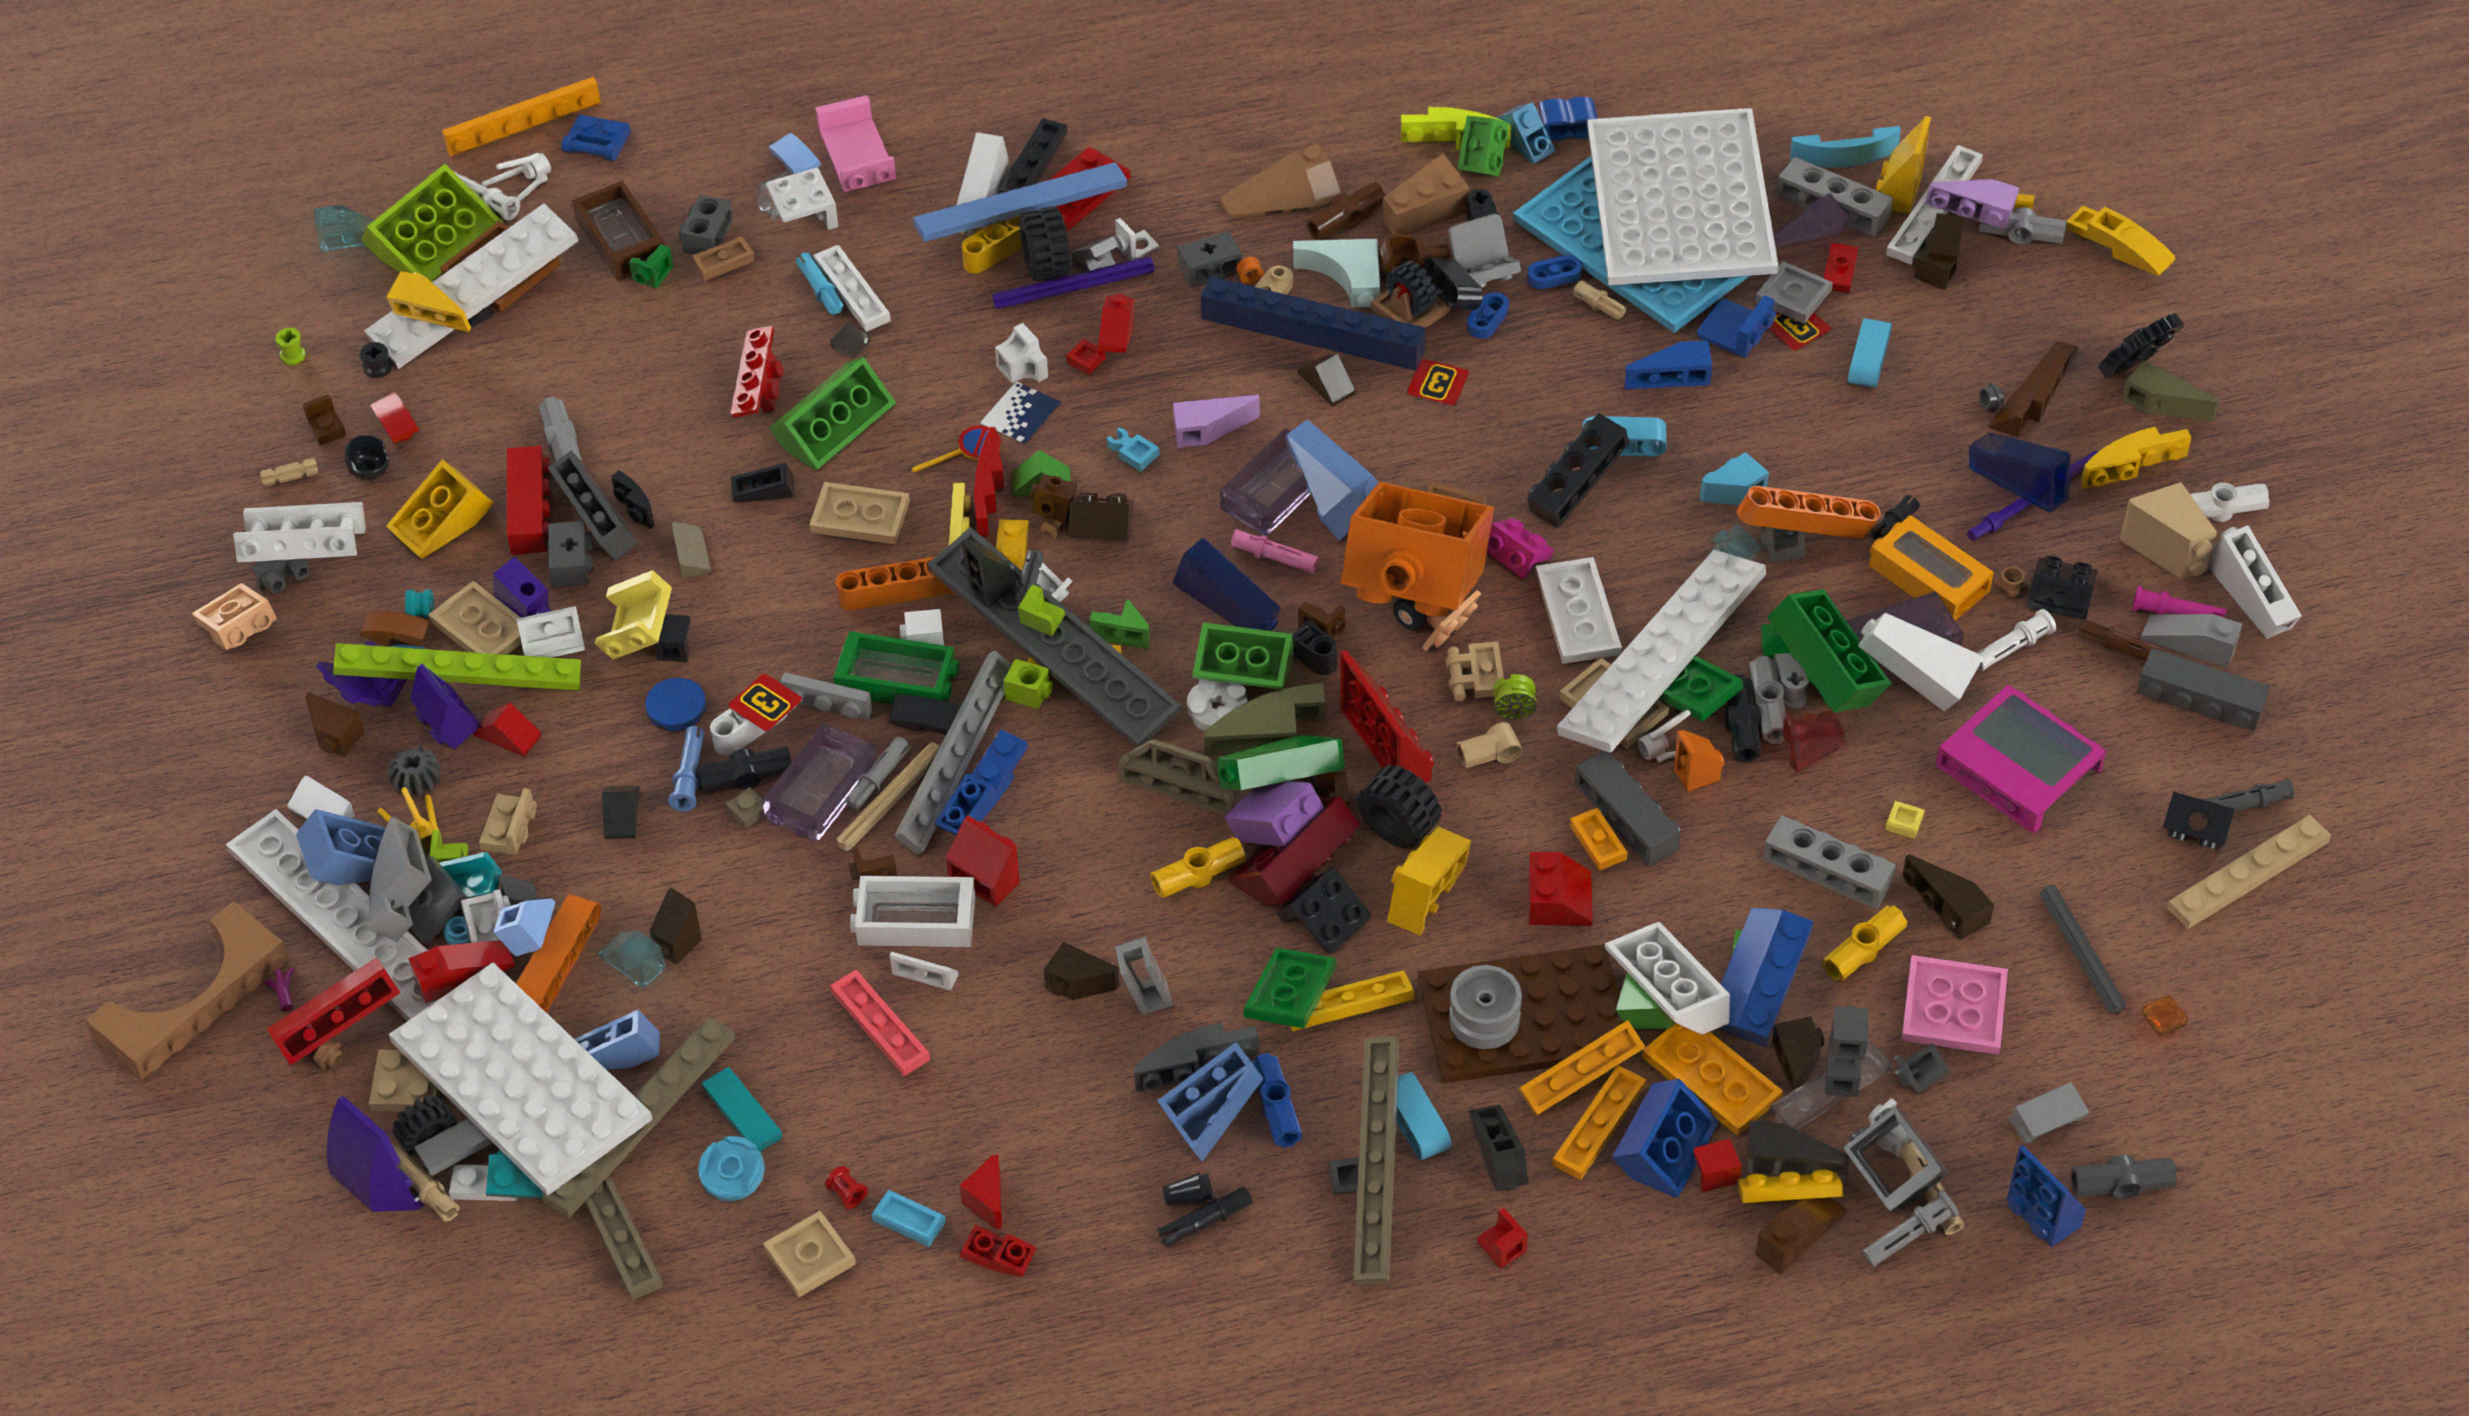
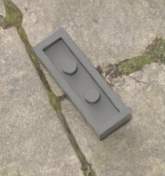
M784 672L780 680L781 684L802 697V701L799 703L801 705L868 720L872 713L870 692Z

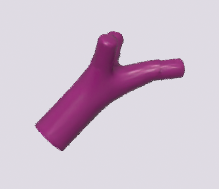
M292 967L288 969L284 976H282L280 969L275 970L277 982L265 981L266 986L276 991L280 1008L284 1012L294 1008L290 994V979L295 972V969Z

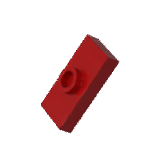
M1831 242L1823 278L1833 282L1832 290L1850 293L1859 247Z

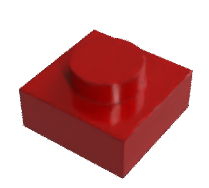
M1082 339L1066 355V363L1087 375H1090L1106 359V351H1098V346L1085 339Z

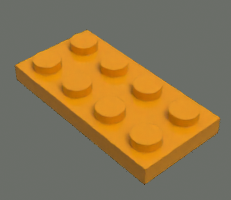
M1674 1023L1672 1027L1668 1028L1642 1050V1058L1668 1080L1680 1079L1711 1114L1737 1136L1776 1104L1783 1095L1782 1089L1711 1032L1701 1035L1678 1023Z

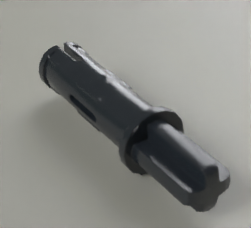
M1241 1187L1219 1199L1213 1197L1212 1202L1163 1227L1157 1228L1160 1238L1164 1237L1162 1242L1165 1247H1169L1171 1244L1219 1220L1222 1222L1227 1221V1216L1252 1204L1251 1195L1245 1187Z

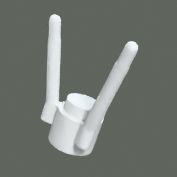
M535 153L528 157L497 164V169L521 164L522 166L483 181L481 185L485 187L524 172L528 179L533 178L536 180L516 197L521 201L537 186L548 180L546 174L551 172V166L544 154Z
M1686 710L1677 714L1655 731L1637 739L1639 751L1647 761L1655 758L1659 764L1667 759L1675 758V751L1665 752L1666 748L1669 747V742L1664 733L1690 715V711Z

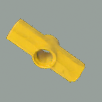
M1231 837L1206 849L1203 847L1189 849L1183 859L1150 873V879L1158 896L1165 898L1190 886L1194 888L1207 886L1212 881L1213 876L1246 862V854L1238 838Z
M1887 905L1868 922L1857 924L1852 930V935L1822 960V966L1826 970L1827 975L1834 981H1843L1862 964L1873 962L1877 957L1878 951L1907 927V920L1904 918L1902 911L1895 906L1890 907Z

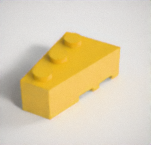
M1439 826L1430 836L1426 835L1422 839L1419 848L1416 851L1412 850L1404 865L1397 866L1392 875L1391 882L1394 884L1387 922L1421 936L1425 930L1424 924L1428 912L1436 913L1439 904L1435 902L1442 891L1449 893L1465 868L1471 840Z

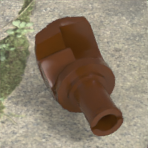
M1393 234L1385 237L1382 245L1379 247L1378 258L1385 277H1387L1388 273L1406 261H1413L1414 264H1419L1421 270L1428 257L1450 259V248L1448 243L1424 246L1420 238L1414 239V237L1408 235Z

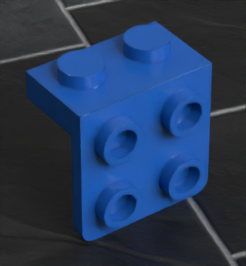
M1764 295L1754 310L1727 299H1721L1698 328L1697 337L1746 358L1752 348L1759 343L1767 328H1770L1775 320L1776 312L1773 311L1775 299Z

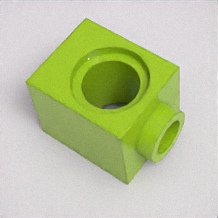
M1019 659L1014 660L1003 680L1005 700L1039 709L1043 700L1050 697L1053 683L1049 678V668Z

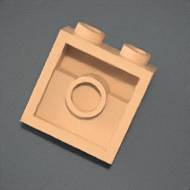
M242 583L192 613L196 624L207 630L213 641L225 650L242 645L249 636L268 629L272 622L277 620L269 601Z

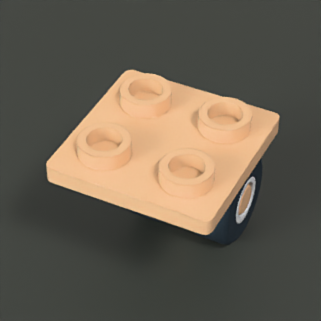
M1476 590L1461 604L1458 610L1450 612L1447 616L1435 617L1422 614L1415 610V601L1399 598L1393 604V613L1398 622L1409 630L1416 631L1426 622L1435 629L1422 646L1427 651L1433 645L1439 648L1450 637L1449 634L1454 629L1457 631L1466 623L1469 616L1478 608L1475 602L1481 596V593Z

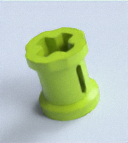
M295 328L280 330L276 334L275 340L276 344L281 348V361L291 366L299 364L306 357L305 349L300 345V332Z

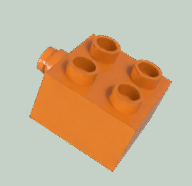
M1379 481L1351 516L1340 584L1356 587L1357 597L1367 602L1388 603L1392 601V596L1415 601V610L1422 614L1435 617L1447 616L1450 614L1451 609H1459L1483 574L1494 507Z

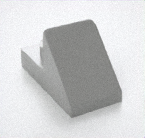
M1112 236L1094 241L1072 252L1071 255L1087 272L1116 265L1110 250L1118 247L1115 237Z

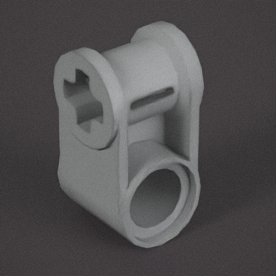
M1790 653L1774 654L1773 660H1775L1779 683L1784 688V706L1789 709H1799L1806 704L1807 700L1806 688L1809 680L1806 672Z

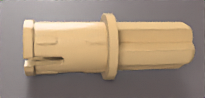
M1583 280L1575 286L1573 296L1592 306V310H1601L1616 320H1621L1626 313V307L1608 297V293L1605 290L1600 291Z

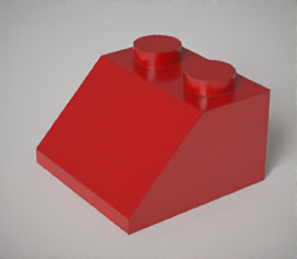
M1530 852L1528 870L1529 925L1592 926L1591 871L1562 852Z

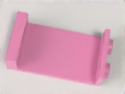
M868 95L815 108L818 130L844 192L896 179L895 160L893 156L888 157L874 124Z

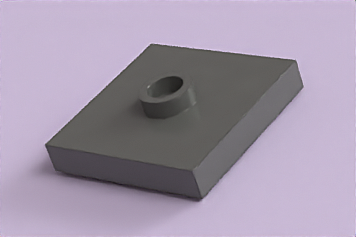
M427 856L425 859L432 880L411 903L408 909L413 923L410 927L422 943L430 945L460 908L461 900H465L468 897L434 857Z

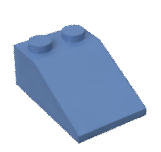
M315 809L296 833L311 879L336 885L371 881L376 856L386 827Z

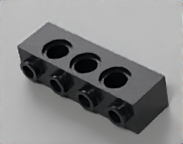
M1599 412L1592 420H1588L1575 441L1567 444L1559 460L1553 462L1548 467L1543 479L1530 488L1527 496L1530 512L1559 528L1629 445L1627 430ZM1598 446L1596 449H1589L1590 447ZM1575 467H1580L1579 470H1576V471H1572V470H1571V469H1573V468H1575ZM1558 488H1562V489H1563V490H1561V491H1559V492H1553L1555 489H1558Z

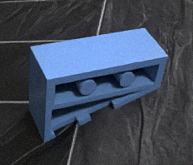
M1235 1042L1157 1100V1102L1191 1149L1203 1162L1262 1082L1263 1077L1238 1043Z

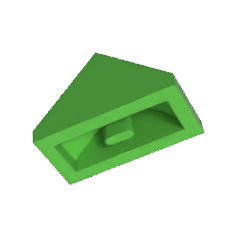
M1038 450L1012 471L1013 497L1030 496L1034 483L1039 484L1044 474L1057 476L1062 480L1071 482L1070 467Z
M1627 973L1616 1007L1621 1020H1629L1634 1029H1667L1672 1027L1674 1024L1671 1018Z

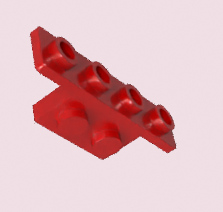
M772 326L756 328L746 332L730 412L733 418L756 414L759 412L760 407L764 413L775 411L776 401L780 395V380L783 377L784 370L782 363L776 359L771 351L774 336Z

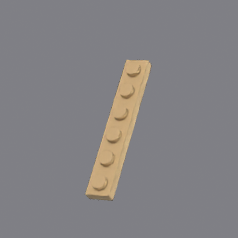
M2308 815L2169 900L2167 909L2187 929H2190L2329 843L2331 834L2311 815Z

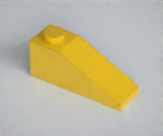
M404 271L399 273L386 296L395 315L466 332L470 331L471 326L464 310L427 277L419 273Z

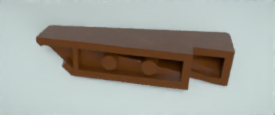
M2063 341L2056 342L1988 423V427L2018 438L2028 419L2040 422L2079 347Z

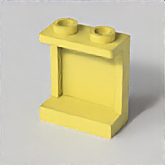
M653 570L609 587L606 598L617 606L611 632L597 637L595 645L614 660L658 643L672 587Z

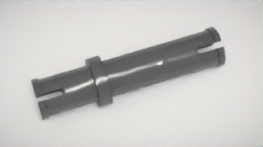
M2286 779L2267 785L2259 783L2255 784L2254 788L2202 800L2234 808L2236 812L2252 807L2265 808L2277 801L2293 799L2295 791L2291 780ZM2200 813L2203 819H2207L2203 813Z

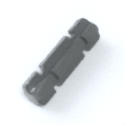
M1031 549L1027 552L1026 563L1023 565L1018 582L1019 587H1017L1015 592V602L1018 604L1022 602L1031 585L1036 586L1040 573L1039 568L1042 566L1044 559L1043 553L1039 550Z

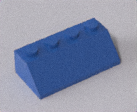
M1751 908L1721 982V986L1730 994L1729 1024L1717 1029L1763 1047L1767 1046L1774 1024L1777 1021L1812 933L1814 921L1785 910Z

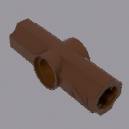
M1374 182L1349 196L1345 193L1335 196L1328 208L1307 219V228L1311 236L1315 240H1322L1344 226L1348 229L1357 227L1362 222L1365 214L1383 204V197L1386 195L1382 190V186Z

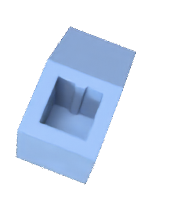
M552 898L528 900L501 909L494 934L516 957L537 951L544 943L556 902Z

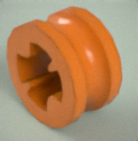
M1255 257L1244 258L1236 266L1240 281L1245 285L1259 282L1264 275L1260 261Z

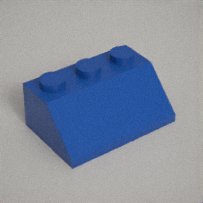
M1680 1079L1652 1083L1615 1150L1612 1159L1632 1180L1672 1197H1679L1697 1164L1693 1155V1149L1708 1144L1719 1121Z

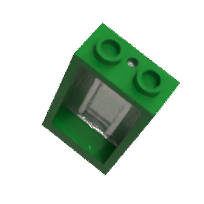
M849 631L833 679L836 685L870 692L872 702L893 705L896 694L949 701L952 693L951 680L952 677L957 678L959 660H955L954 647Z

